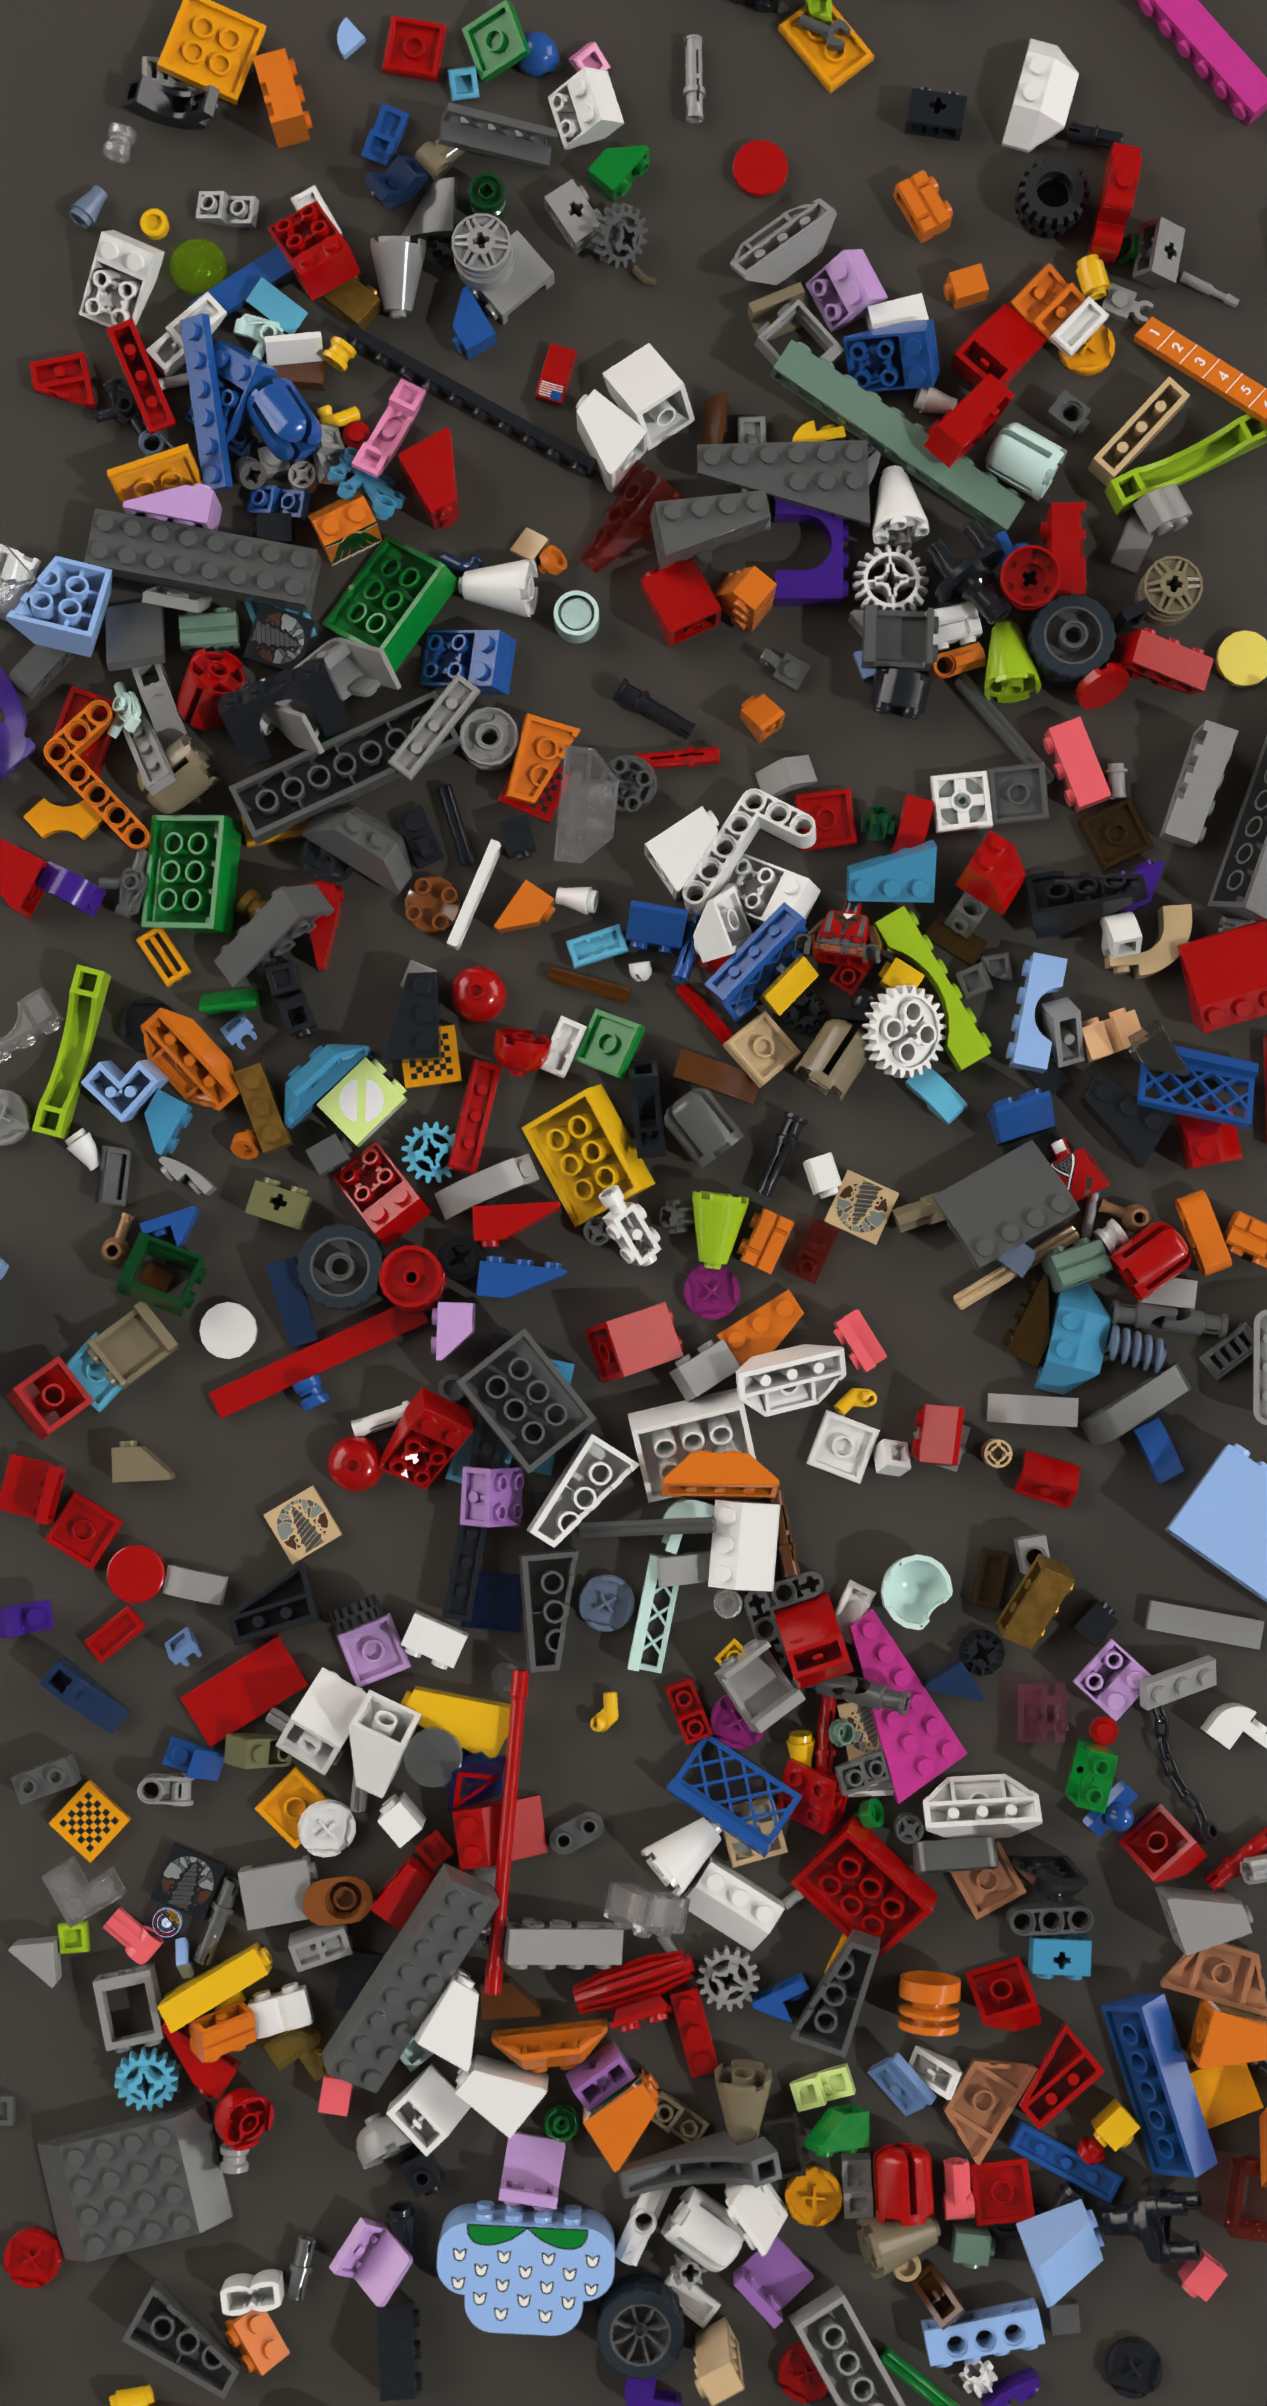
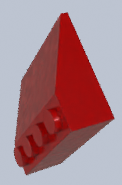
M1261 920L1177 945L1193 1024L1203 1033L1267 1015V920Z
M855 1815L849 1818L832 1834L790 1882L847 1937L853 1929L880 1937V1949L876 1961L933 1912L938 1894L926 1882L915 1874L871 1830L865 1828Z

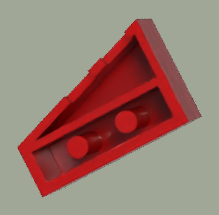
M989 373L953 410L950 409L941 421L937 420L927 432L930 437L924 444V447L950 468L987 436L1015 394Z
M1086 501L1052 503L1043 522H1039V538L1044 539V548L1050 550L1058 559L1061 568V583L1053 599L1060 595H1069V593H1076V595L1086 594V557H1083L1082 539H1086V529H1082L1081 514L1083 511H1086Z
M1140 628V630L1116 637L1114 650L1109 656L1110 658L1107 663L1122 664L1127 671L1132 672L1130 678L1139 680L1141 675L1156 680V685L1189 695L1205 691L1214 659L1204 655L1205 652L1203 650L1184 647L1180 645L1181 642L1179 640L1162 638L1156 635V631L1149 628Z
M1065 2021L1061 2024L1037 2067L1038 2070L1019 2099V2106L1040 2130L1105 2073L1103 2066Z

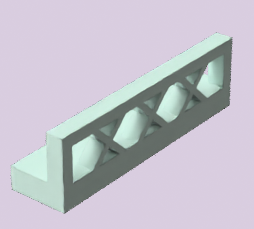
M650 1553L627 1666L628 1670L639 1672V1669L656 1673L662 1672L679 1587L673 1586L672 1592H670L668 1587L659 1586L656 1588L658 1579L657 1557L663 1555ZM664 1588L670 1597L669 1605L658 1611L653 1603L654 1594ZM653 1608L656 1613L650 1617L651 1609ZM665 1611H667L666 1621L661 1615ZM656 1617H659L664 1624V1631L653 1639L647 1631L648 1624ZM646 1636L650 1640L647 1644H645ZM662 1639L661 1646L659 1649L656 1642ZM651 1645L654 1646L659 1654L657 1666L641 1663L643 1651Z

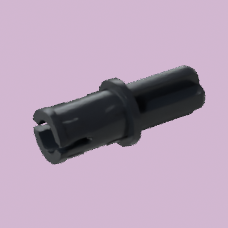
M1070 122L1066 141L1089 144L1091 148L1099 146L1110 149L1113 142L1123 143L1124 134L1098 128L1099 125L1091 127Z

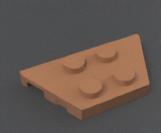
M1223 1943L1188 1956L1184 1954L1160 1981V1985L1163 1988L1267 2017L1266 1989L1261 1975L1259 1954L1256 1951Z
M973 2058L960 2078L952 2099L947 2100L943 2106L944 2112L976 2164H981L1038 2070L1034 2064Z

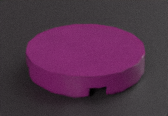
M701 1265L689 1273L684 1283L683 1295L686 1305L695 1315L703 1319L715 1320L727 1316L734 1310L739 1301L740 1286L737 1277L727 1267L721 1265V1269H710Z
M728 1694L718 1699L712 1708L710 1718L711 1729L716 1735L717 1740L729 1748L746 1749L748 1746L758 1743L766 1730L762 1733L751 1731Z

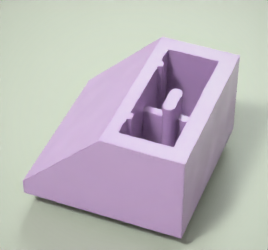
M863 249L841 251L805 283L830 332H835L865 317L867 306L882 303L888 299Z
M438 1302V1308L432 1309V1325H437V1337L431 1338V1354H436V1360H446L475 1333V1303Z
M1110 1639L1077 1675L1073 1682L1106 1714L1117 1721L1140 1696L1139 1680L1152 1675L1113 1639Z

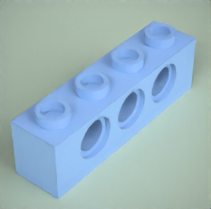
M1034 2298L965 2311L945 2330L940 2328L934 2318L920 2320L930 2366H937L939 2368L948 2367L953 2362L961 2360L974 2362L981 2359V2356L990 2354L1003 2356L1008 2354L1010 2350L1020 2348L1023 2350H1033L1040 2344H1045L1039 2309ZM1009 2325L1018 2326L1014 2333L1005 2332ZM987 2330L990 2332L989 2336L985 2339L976 2338L980 2331ZM953 2336L961 2337V2341L956 2345L948 2344L949 2339Z

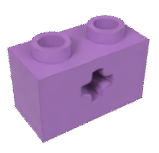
M613 2040L585 2059L582 2064H578L576 2068L565 2074L572 2091L588 2112L636 2078L627 2058Z

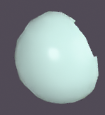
M918 1554L907 1556L894 1562L886 1571L881 1585L882 1604L890 1617L903 1627L915 1630L923 1629L930 1621L929 1616L933 1610L939 1605L946 1603L953 1594L951 1578L944 1566L932 1557Z

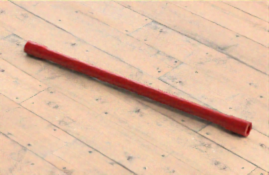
M512 1669L511 1706L494 1890L500 1904L491 1919L488 1963L485 1969L483 1993L488 1995H500L502 1987V1959L525 1702L528 1695L530 1673L529 1670Z

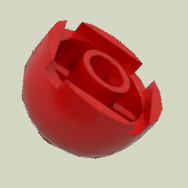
M474 966L466 968L456 976L451 985L450 998L452 1006L460 1017L468 1022L480 1024L490 1021L501 1013L506 1004L507 992L505 983L498 973L487 967Z
M502 1027V1032L497 1029L494 1037L496 1060L500 1065L508 1069L509 1074L523 1077L525 1072H534L545 1064L550 1053L551 1039L543 1034L538 1039L532 1036L533 1031L527 1029Z
M353 1435L345 1437L336 1443L329 1453L327 1463L329 1476L338 1487L345 1491L358 1493L369 1490L379 1482L384 1474L383 1470L377 1468L383 1452L375 1441L366 1436L356 1437Z
M236 2088L228 2092L220 2100L214 2113L216 2132L226 2145L236 2151L247 2150L257 2145L261 2141L258 2137L264 2130L267 2132L270 2130L274 2119L273 2105L262 2093L252 2088Z

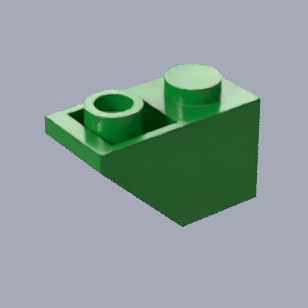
M646 145L606 148L588 168V182L614 203L619 196L624 197L632 186V181L637 175L642 176L650 166V149Z
M854 2103L829 2107L804 2140V2147L815 2152L816 2156L831 2157L833 2152L839 2151L856 2153L858 2148L869 2147V2111Z

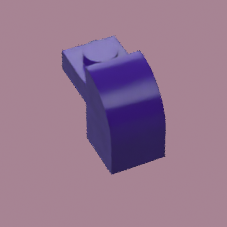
M51 861L48 862L36 885L53 897L70 904L91 917H94L106 894L97 885Z
M51 1599L0 1607V1638L21 1636L27 1633L55 1628Z
M625 2376V2400L627 2406H682L681 2393L655 2388L657 2376L642 2380L640 2378L631 2379Z

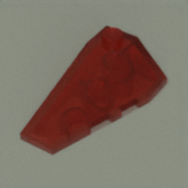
M638 459L620 481L616 489L619 495L613 507L607 506L604 512L607 516L602 528L595 530L580 559L595 573L599 572L652 532L649 516L655 502L684 498L663 478Z

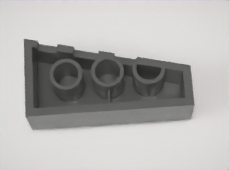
M766 490L655 502L649 517L659 568H666L671 563L679 560L685 561L692 558L695 554L706 550L709 552L717 549L722 544L733 543L764 531L771 517Z
M316 884L292 887L281 886L274 890L271 894L272 898L267 904L259 907L254 912L255 917L249 923L239 928L237 931L238 935L233 941L228 942L221 948L220 951L222 953L214 962L233 988L251 985L266 971L265 968L277 962L274 956H280L288 952L296 945L293 941L295 938L305 932L309 934L317 927L314 923L321 915L328 917L335 911Z
M576 1549L518 1554L527 1669L530 1673L560 1670L566 1634L565 1629L575 1579L574 1574L579 1551Z
M856 1929L851 1931L794 2022L790 2035L791 2040L846 2058L879 1953L880 1937Z
M157 2278L122 2339L124 2343L222 2399H225L242 2365L241 2361Z

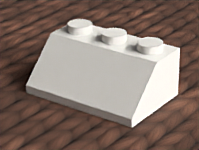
M733 1499L715 1500L714 1518L716 1519L717 1529L716 1532L712 1533L708 1587L732 1590L773 1591L780 1517L779 1504Z
M711 1855L679 1903L681 1907L752 1952L769 1935L785 1909L780 1899Z

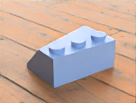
M55 556L39 575L37 583L20 598L18 606L14 610H10L6 615V621L34 644L92 658L112 592V569Z

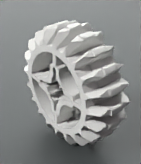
M889 544L885 546L884 553H882L879 547L874 549V556L866 553L864 556L865 562L859 561L857 564V568L860 571H854L853 578L857 581L852 584V589L859 591L854 596L855 600H864L860 605L861 610H864L865 605H877V610L916 611L915 605L922 606L924 600L921 596L927 595L928 589L924 586L928 584L929 578L922 576L926 572V567H917L921 560L920 557L911 560L912 551L908 550L904 555L901 553L902 547L900 545L897 546L895 552H891ZM880 565L885 566L881 576H875L874 579L868 580V575L873 569ZM895 565L903 568L908 574H900L896 570ZM888 575L891 580V583L895 584L892 594L891 588L889 587V583H886ZM913 587L909 597L896 603L898 592ZM870 590H872L873 593L882 594L885 597L886 602L877 599Z

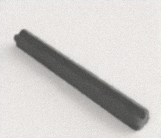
M964 673L955 680L954 686L1023 764L1043 762L967 674ZM1045 764L1046 785H1049L1055 779V774Z
M714 1517L584 1522L579 1524V1536L581 1538L714 1533L716 1532L717 1525Z

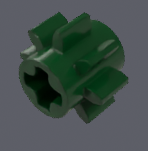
M872 806L869 808V813H862L861 832H866V837L870 840L883 841L887 838V833L894 834L895 815H890V810L884 806Z

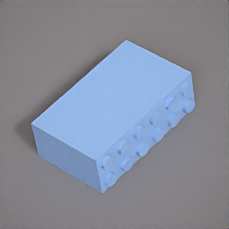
M1228 1444L1222 1449L1165 1531L1267 1603V1464L1263 1461L1256 1463L1248 1458L1251 1453L1238 1444L1231 1446Z

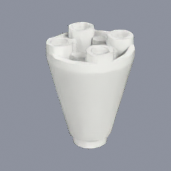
M890 466L882 471L872 528L873 542L882 545L889 544L890 546H895V548L900 545L902 547L901 551L908 550L912 547V543L929 534V523L907 473L904 472V468L901 466Z

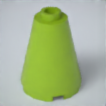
M1002 620L991 630L984 695L989 700H991L990 696L997 697L998 703H1014L1030 698L1029 693L1035 689L1037 694L1041 689V680L1020 626L1012 620Z
M693 1191L692 1203L699 1261L704 1262L705 1268L721 1269V1264H727L749 1204V1197L740 1195L739 1197H732V1194Z

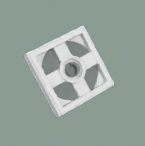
M987 770L930 777L936 834L993 827Z

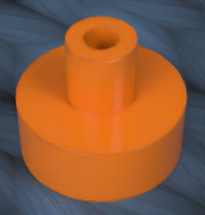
M549 545L540 552L541 563L538 565V569L542 574L549 572L557 576L567 568L566 557L558 547Z
M247 1129L245 1132L235 1134L230 1146L232 1153L246 1160L256 1158L260 1150L259 1141L255 1136L256 1133L253 1130Z

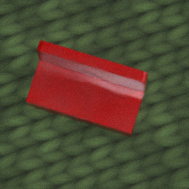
M1026 1450L1022 1470L1014 1486V1493L1069 1509L1078 1492L1080 1467Z

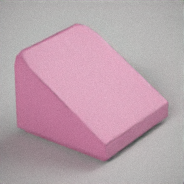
M596 42L588 43L568 59L577 72L583 67L605 71L610 68Z

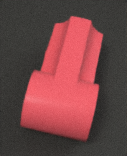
M121 1906L102 1927L125 1947L128 1956L140 1965H145L164 1943L163 1938L153 1928L141 1925Z
M950 2157L943 2160L945 2192L942 2194L945 2220L974 2219L975 2204L973 2192L970 2188V2166L968 2159Z

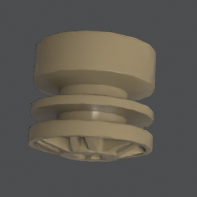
M1166 556L1155 561L1144 574L1135 591V603L1147 598L1151 606L1143 619L1157 627H1171L1182 622L1199 602L1203 592V578L1199 569L1190 560L1180 556ZM1172 584V588L1176 591L1172 592L1171 587L1167 585Z

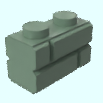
M221 607L214 609V613L203 614V611L199 613L186 611V615H179L180 644L185 655L195 654L196 651L206 648L205 652L241 651L240 622L236 611L231 612L230 608Z
M1088 1237L1074 1242L1072 1248L1065 1250L1064 1246H1059L1047 1252L1049 1256L1042 1261L1041 1265L1048 1276L1053 1292L1057 1293L1098 1279L1113 1270L1101 1239L1098 1238L1090 1241Z

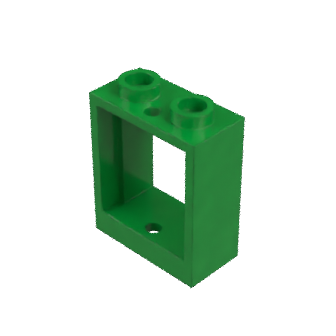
M1077 1739L1065 1795L1076 1807L1105 1814L1118 1755L1106 1745ZM1079 1766L1083 1768V1771L1080 1773L1077 1772V1767Z

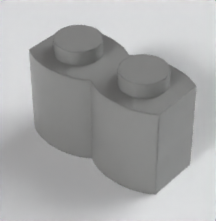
M1177 484L1150 491L1132 504L1149 534L1157 533L1159 536L1171 529L1173 531L1181 529L1189 523L1187 518L1193 515Z

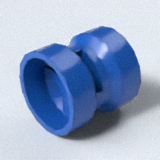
M319 1374L292 1386L295 1393L300 1395L302 1399L301 1406L304 1412L330 1400L327 1392L321 1388L322 1381Z

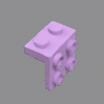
M515 2132L511 2138H508L498 2200L504 2201V2204L513 2207H519L521 2204L531 2205L538 2211L556 2209L566 2146L565 2142H559L551 2137Z
M360 2217L350 2235L338 2250L329 2268L335 2275L354 2278L376 2306L384 2307L410 2268L413 2257L384 2222Z

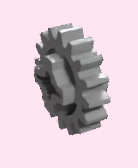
M725 1945L724 1952L721 1953L715 1947L713 1948L714 1956L712 1958L709 1955H704L706 1965H698V1971L703 1973V1975L697 1976V1983L704 1984L699 1988L700 1995L708 1993L706 2003L710 2004L716 2001L717 2010H720L723 2004L727 2005L728 2012L732 2011L733 2004H737L742 2009V2000L746 1999L749 2002L753 2000L750 1991L758 1992V1985L753 1983V1981L760 1980L759 1973L752 1972L757 1968L756 1962L748 1963L750 1954L747 1952L741 1956L740 1947L738 1946L733 1952H730L728 1945ZM727 1960V1962L722 1965H716L720 1961ZM739 1963L745 1968L747 1978L739 1973ZM728 1973H732L733 1979H729L728 1983H724L723 1977H727ZM709 1978L717 1983V1993L711 1988ZM737 1990L741 1991L736 1995L729 1996L731 1993Z

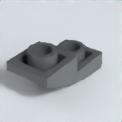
M883 1750L862 1755L835 1767L842 1796L868 1789L870 1785L891 1779Z

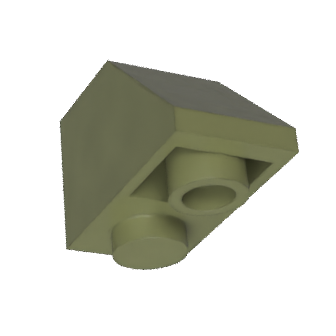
M259 1733L226 1734L225 1764L242 1769L291 1766L292 1756L275 1746L281 1735Z

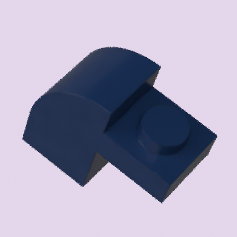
M398 155L385 173L370 172L364 182L371 189V195L377 201L382 202L389 211H393L402 207L413 198L429 179V176L412 156Z

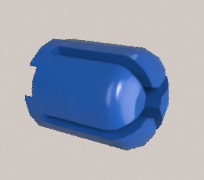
M273 378L272 381L274 383L265 386L260 391L257 388L254 389L248 397L246 409L249 412L250 420L271 453L277 459L284 462H298L310 456L316 450V444L320 443L322 437L321 424L291 380Z

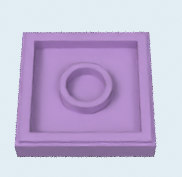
M391 1612L337 1635L355 1684L358 1687H363L412 1666L404 1646L401 1645L402 1640Z

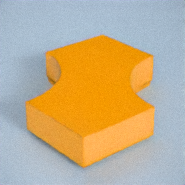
M43 798L23 816L43 839L55 833L69 832L85 840L105 822L85 800L72 806L62 807L54 805Z

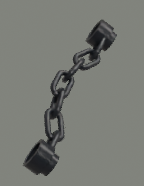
M1162 1705L1153 1708L1152 1712L1155 1717L1154 1734L1158 1740L1161 1755L1160 1762L1165 1775L1171 1780L1181 1801L1194 1813L1196 1819L1192 1826L1194 1840L1199 1845L1211 1844L1218 1838V1828L1215 1823L1207 1819L1201 1802L1188 1790L1179 1774L1174 1758L1171 1755L1168 1742L1169 1721L1166 1718ZM1156 1708H1159L1161 1715H1158ZM1165 1723V1734L1159 1735V1724ZM1162 1742H1164L1167 1753H1164ZM1169 1760L1174 1770L1169 1773L1165 1763ZM1176 1779H1178V1781L1180 1782V1784H1181V1786H1182V1788H1183L1182 1790L1179 1788L1178 1784L1176 1783V1781H1175ZM1188 1795L1197 1804L1194 1808L1185 1799ZM1201 1813V1816H1202V1818H1203V1821L1200 1820V1817H1199L1198 1814Z

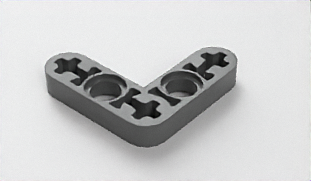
M806 1570L800 1572L801 1574L774 1581L773 1591L749 1590L744 1596V1607L755 1639L772 1642L776 1638L779 1639V1643L773 1644L777 1653H783V1656L779 1658L780 1663H778L781 1669L787 1664L788 1657L774 1610L819 1595L824 1588V1580L816 1571ZM811 1576L814 1580L818 1579L819 1583L815 1585L816 1590L810 1591L808 1587L802 1588L800 1591L803 1595L797 1597V1590L792 1583L793 1580L798 1579V1585L807 1582L806 1577ZM785 1584L792 1589V1595L788 1600L782 1601L776 1597L775 1592L778 1586ZM757 1594L759 1598L764 1597L765 1601L761 1603L763 1613L769 1610L770 1616H760L755 1621L753 1620L752 1616L758 1615L755 1606H749L748 1602L752 1601V1595ZM763 1621L771 1622L774 1626V1631L769 1637H762L758 1633V1625Z

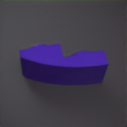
M1033 2367L1013 2373L994 2385L992 2393H985L981 2397L983 2406H1009L1012 2397L1022 2404L1027 2398L1031 2399L1038 2392L1041 2380Z

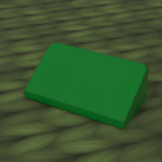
M257 988L205 993L201 995L199 1011L204 1015L259 1010L258 1008H260Z

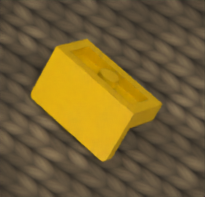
M799 955L762 993L759 999L764 1005L780 1016L819 975L803 955Z

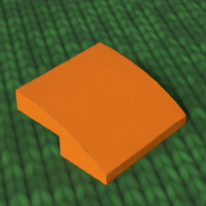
M1048 263L1008 305L1045 336L1050 344L1052 343L1049 340L1050 336L1086 298L1073 282L1067 284L1052 264Z

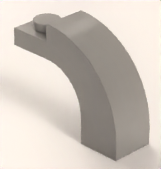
M528 1153L477 1172L440 1190L434 1195L445 1220L472 1210V1206H479L498 1196L540 1180Z

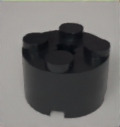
M876 668L869 701L874 706V712L890 714L891 710L902 712L901 717L917 720L919 714H925L932 681L930 677L927 676L926 680L922 681L920 680L921 674L889 668L888 674L881 673L882 668Z

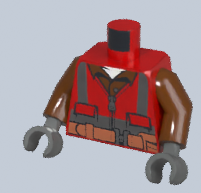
M847 900L843 912L831 910L827 913L826 918L821 919L806 934L800 933L795 935L793 950L796 951L797 948H804V954L808 955L812 947L815 962L868 970L870 959H875L876 963H880L882 942L876 927L870 925L868 916L860 915L862 904L858 901Z

